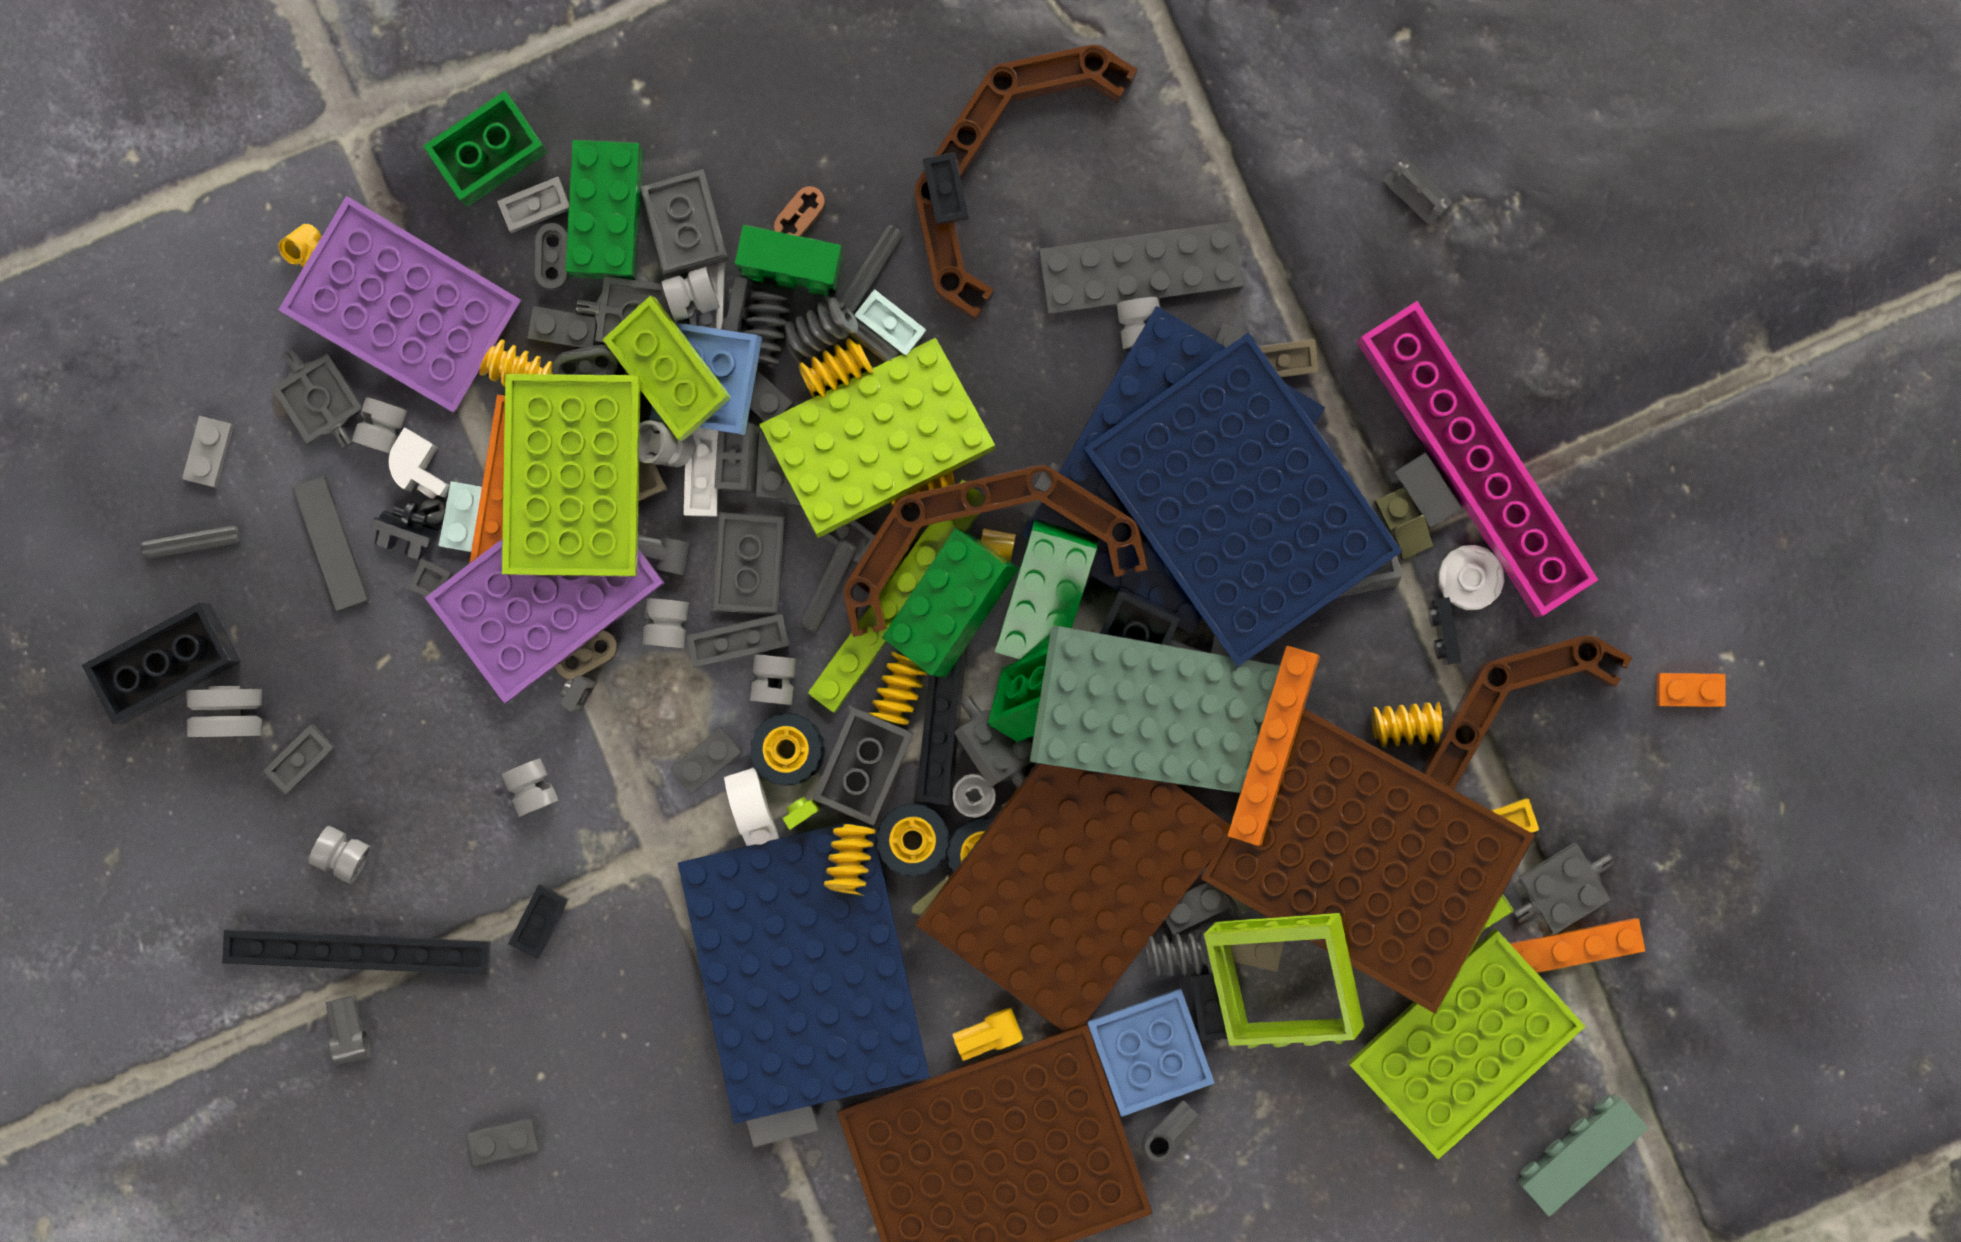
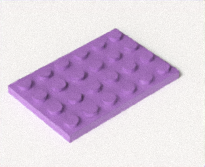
M346 196L278 310L455 413L479 373L480 365L486 352L490 347L495 346L520 304L521 299Z
M501 539L430 593L425 599L504 704H507L665 583L639 548L637 577L503 575V539Z

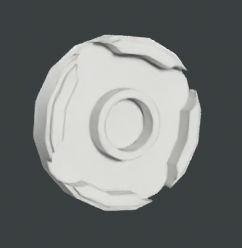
M1478 545L1461 546L1449 552L1442 560L1437 573L1438 587L1443 597H1450L1451 605L1463 610H1479L1490 605L1501 594L1505 582L1504 569L1501 563L1489 549Z

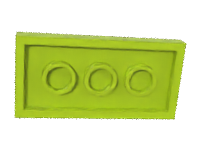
M649 296L602 339L629 375H639L641 377L640 390L678 440L684 441L731 399V396L655 297Z

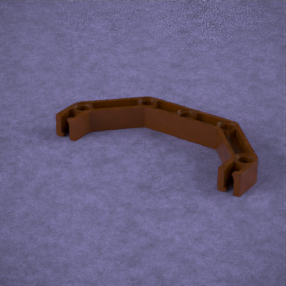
M1097 44L995 65L989 70L934 156L955 152L962 180L1013 101L1090 85L1111 100L1119 103L1125 94V89L1121 86L1119 88L1115 87L1104 78L1107 70L1111 69L1126 77V81L1131 84L1136 77L1138 69ZM1089 58H1096L1101 61L1102 67L1097 71H1091L1086 68L1084 62ZM999 77H1006L1011 81L1012 85L1006 90H999L994 86V81ZM964 131H970L976 136V140L970 145H963L958 141V136ZM924 169L915 184V200L935 292L943 301L976 321L983 310L978 307L973 309L959 297L963 294L964 289L969 287L982 294V298L989 302L994 294V289L965 271L955 222L936 226L931 200H927L922 196L923 189L928 186ZM947 276H954L959 280L960 284L956 290L947 291L941 286L942 280Z
M1037 465L904 496L895 504L845 584L844 599L853 637L868 633L866 627L860 629L858 607L873 606L878 625L872 626L873 632L888 628L880 594L923 526L1039 500L1107 543L1114 577L1127 574L1126 568L1119 569L1117 555L1119 547L1133 545L1139 565L1134 566L1135 572L1148 570L1139 529L1136 522L1045 465ZM1039 472H1044L1051 478V486L1044 492L1036 491L1032 486V478ZM974 487L981 488L986 494L985 502L979 507L971 506L967 501V494ZM909 502L916 503L920 508V516L913 522L907 521L902 515L903 507ZM1121 522L1126 523L1131 529V536L1125 542H1118L1112 536L1113 527ZM862 582L869 587L870 596L866 601H858L854 598L852 590L856 583Z
M1586 635L1576 636L1483 663L1477 669L1443 730L1439 743H1436L1420 772L1454 790L1509 691L1579 671L1588 674L1609 687H1615L1621 678L1613 673L1607 674L1598 668V662L1604 654L1617 660L1616 664L1626 669L1633 657L1597 637ZM1582 643H1587L1592 651L1591 657L1587 661H1583L1578 655V648ZM1493 668L1499 669L1502 673V681L1496 687L1488 681V673ZM1462 725H1465L1470 730V738L1464 744L1459 743L1455 735L1456 730Z

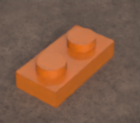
M1656 673V706L1725 707L1726 674Z

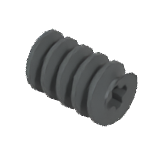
M765 292L751 293V299L759 304L748 306V311L756 317L745 320V324L753 330H747L743 333L762 337L758 362L779 364V360L771 356L772 352L782 351V347L775 344L774 340L785 338V335L778 331L777 327L785 326L787 321L780 318V314L790 313L791 309L782 304L783 301L789 299Z
M831 297L828 300L829 308L821 303L817 306L818 314L814 310L807 311L808 321L803 316H798L796 318V325L792 322H787L785 325L787 332L786 344L794 359L804 362L807 357H813L818 351H824L828 345H834L839 339H845L850 333L857 332L858 322L848 306L839 303L837 299Z
M1200 932L1197 942L1192 933H1187L1184 943L1179 934H1174L1171 944H1169L1166 935H1160L1158 944L1155 943L1153 936H1148L1145 945L1147 975L1150 968H1154L1157 977H1161L1163 968L1167 967L1170 976H1174L1177 966H1180L1184 976L1188 974L1190 966H1193L1197 975H1200L1203 965H1207L1210 974H1213L1204 937L1205 932Z

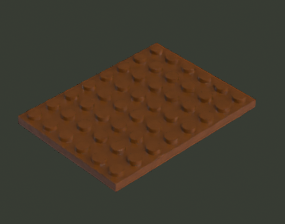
M1304 708L1262 846L1227 835L1216 850L1201 879L1268 918L1340 913L1351 966L1437 1014L1536 835ZM1326 939L1308 940L1328 952Z
M1037 763L915 923L917 927L1058 1028L1067 1032L1081 1027L1087 1022L1146 945L1148 936H1153L1212 859L1216 850L1228 835L1230 824L1175 783Z
M1087 1023L1067 1032L1063 1031L837 1110L881 1242H1073L1153 1214Z

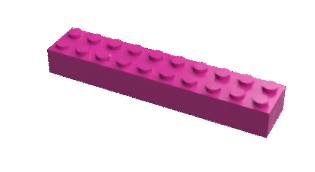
M1418 301L1359 338L1356 343L1491 551L1501 563L1504 571L1534 617L1544 616L1598 581L1591 567Z

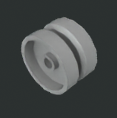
M209 686L208 690H186V703L189 709L208 710V716L191 717L187 720V737L262 736V718L258 716H241V709H258L262 706V689H240V686Z

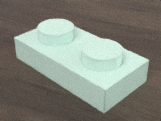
M875 289L854 315L905 356L926 333L925 328Z
M450 482L439 546L471 552L482 487Z

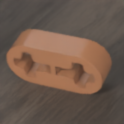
M811 186L799 190L774 222L775 231L783 233L784 228L781 224L784 221L790 223L798 216L799 219L795 223L797 232L795 234L788 232L787 234L803 237L825 208V200L821 191ZM813 195L817 196L815 200L818 205L817 208L809 207L803 214L800 213L805 205L803 197L811 198Z

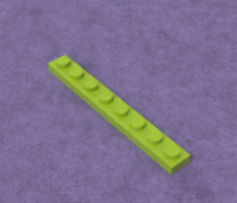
M975 488L969 490L967 501L971 506L979 507L985 502V495ZM980 514L936 523L927 527L880 594L887 627L890 626L953 530L957 528L968 531ZM872 605L859 621L860 629L866 627L868 633L853 637L851 632L808 692V694L833 713L839 710L887 643L882 638L886 630L873 632L872 626L878 625Z

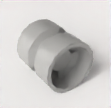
M707 267L689 272L686 279L676 276L662 281L664 293L675 322L693 317L696 310L706 313L720 308Z
M1157 297L1132 299L1116 304L1119 323L1125 327L1120 332L1123 350H1130L1154 307H1160Z
M366 397L360 413L364 420L356 425L351 441L390 454L391 448L398 438L395 431L402 428L407 410Z
M650 420L640 424L639 461L646 464H662L669 467H682L688 463L694 451V438L692 434L684 441L676 438L664 422Z
M646 598L644 616L649 620V623L643 626L642 644L684 648L686 630L681 627V624L687 621L689 602Z
M755 654L753 673L757 676V680L751 683L750 701L792 705L794 686L790 684V679L795 677L797 659ZM768 677L779 679L777 688L768 687Z
M541 758L501 774L507 791L515 794L512 803L518 817L559 801L553 785L545 781L548 773Z
M970 773L957 781L953 789L952 799L960 813L967 817H980L991 810L995 803L996 793L994 786L990 788L982 774Z
M327 826L317 839L309 856L308 863L324 872L333 869L334 876L351 885L361 873L369 857L371 846L358 839H351L347 842L344 832Z

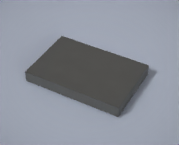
M704 169L641 186L665 278L729 261Z
M719 512L712 611L778 615L785 529L784 516Z

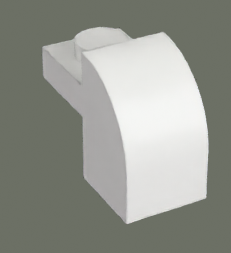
M405 427L392 446L389 455V469L393 479L406 491L411 492L418 482L417 490L434 499L436 495L446 498L450 485L425 470L438 447Z
M751 768L724 777L730 807L738 831L742 834L746 846L761 845L767 841L779 839L777 828L768 808L765 790L757 770Z

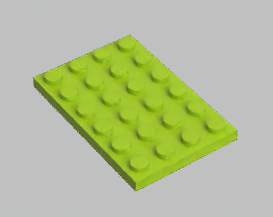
M936 338L911 349L906 356L901 354L891 359L892 361H887L873 368V373L871 374L868 371L862 373V378L859 380L856 377L850 379L849 385L842 383L838 385V390L830 389L826 391L825 397L818 395L814 399L812 398L759 424L818 538L996 450L995 443Z
M505 375L503 575L637 577L641 377L639 375Z
M1495 928L1472 949L1437 1014L1413 1002L1355 1054L1348 1063L1439 1160L1586 1026Z

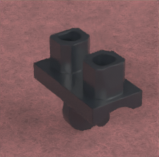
M409 501L406 508L395 505L392 513L385 510L382 511L379 518L375 517L371 526V528L377 530L376 545L392 549L396 546L399 537L408 541L404 554L417 560L425 556L429 546L438 538L439 529L425 525L426 516L417 513L418 503Z

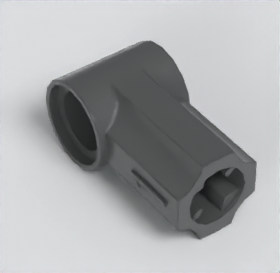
M638 535V548L651 566L655 567V570L684 576L690 543L668 538H661L659 540Z
M356 996L325 1002L332 1033L329 1043L334 1064L339 1066L370 1059V1041L367 1032L362 1030Z
M1182 1099L1154 1129L1145 1133L1141 1143L1143 1151L1155 1162L1167 1161L1172 1157L1174 1150L1197 1128L1203 1119ZM1156 1137H1163L1166 1140L1164 1151L1159 1154L1152 1153L1150 1151L1151 1141Z

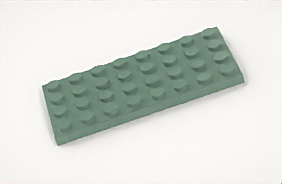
M1052 626L1030 762L1241 793L1280 666L1247 660L1237 667L1228 656Z

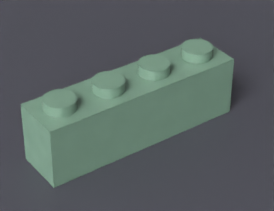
M1613 1094L1611 1097L1607 1095L1600 1099L1594 1106L1595 1111L1588 1118L1582 1117L1574 1122L1569 1129L1570 1134L1562 1141L1560 1139L1553 1141L1545 1149L1546 1155L1537 1163L1535 1161L1530 1162L1521 1170V1177L1517 1180L1518 1184L1549 1217L1649 1129L1623 1098Z

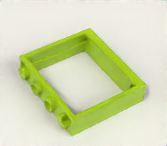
M1340 913L1215 922L1204 933L1229 1046L1248 1045V1049L1261 1044H1273L1274 1047H1284L1291 1043L1302 1042L1306 1046H1313L1323 1041H1335L1336 1044H1342L1345 1040H1354L1365 1027ZM1326 939L1343 1018L1248 1023L1231 945Z

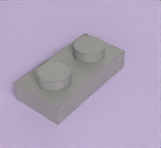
M559 177L497 201L510 233L517 232L569 210V200Z
M199 416L182 479L218 488L234 429L233 424Z

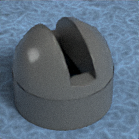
M429 498L421 504L419 513L424 516L425 510L436 506L440 508V511L426 515V523L437 525L443 522L446 509L443 501Z

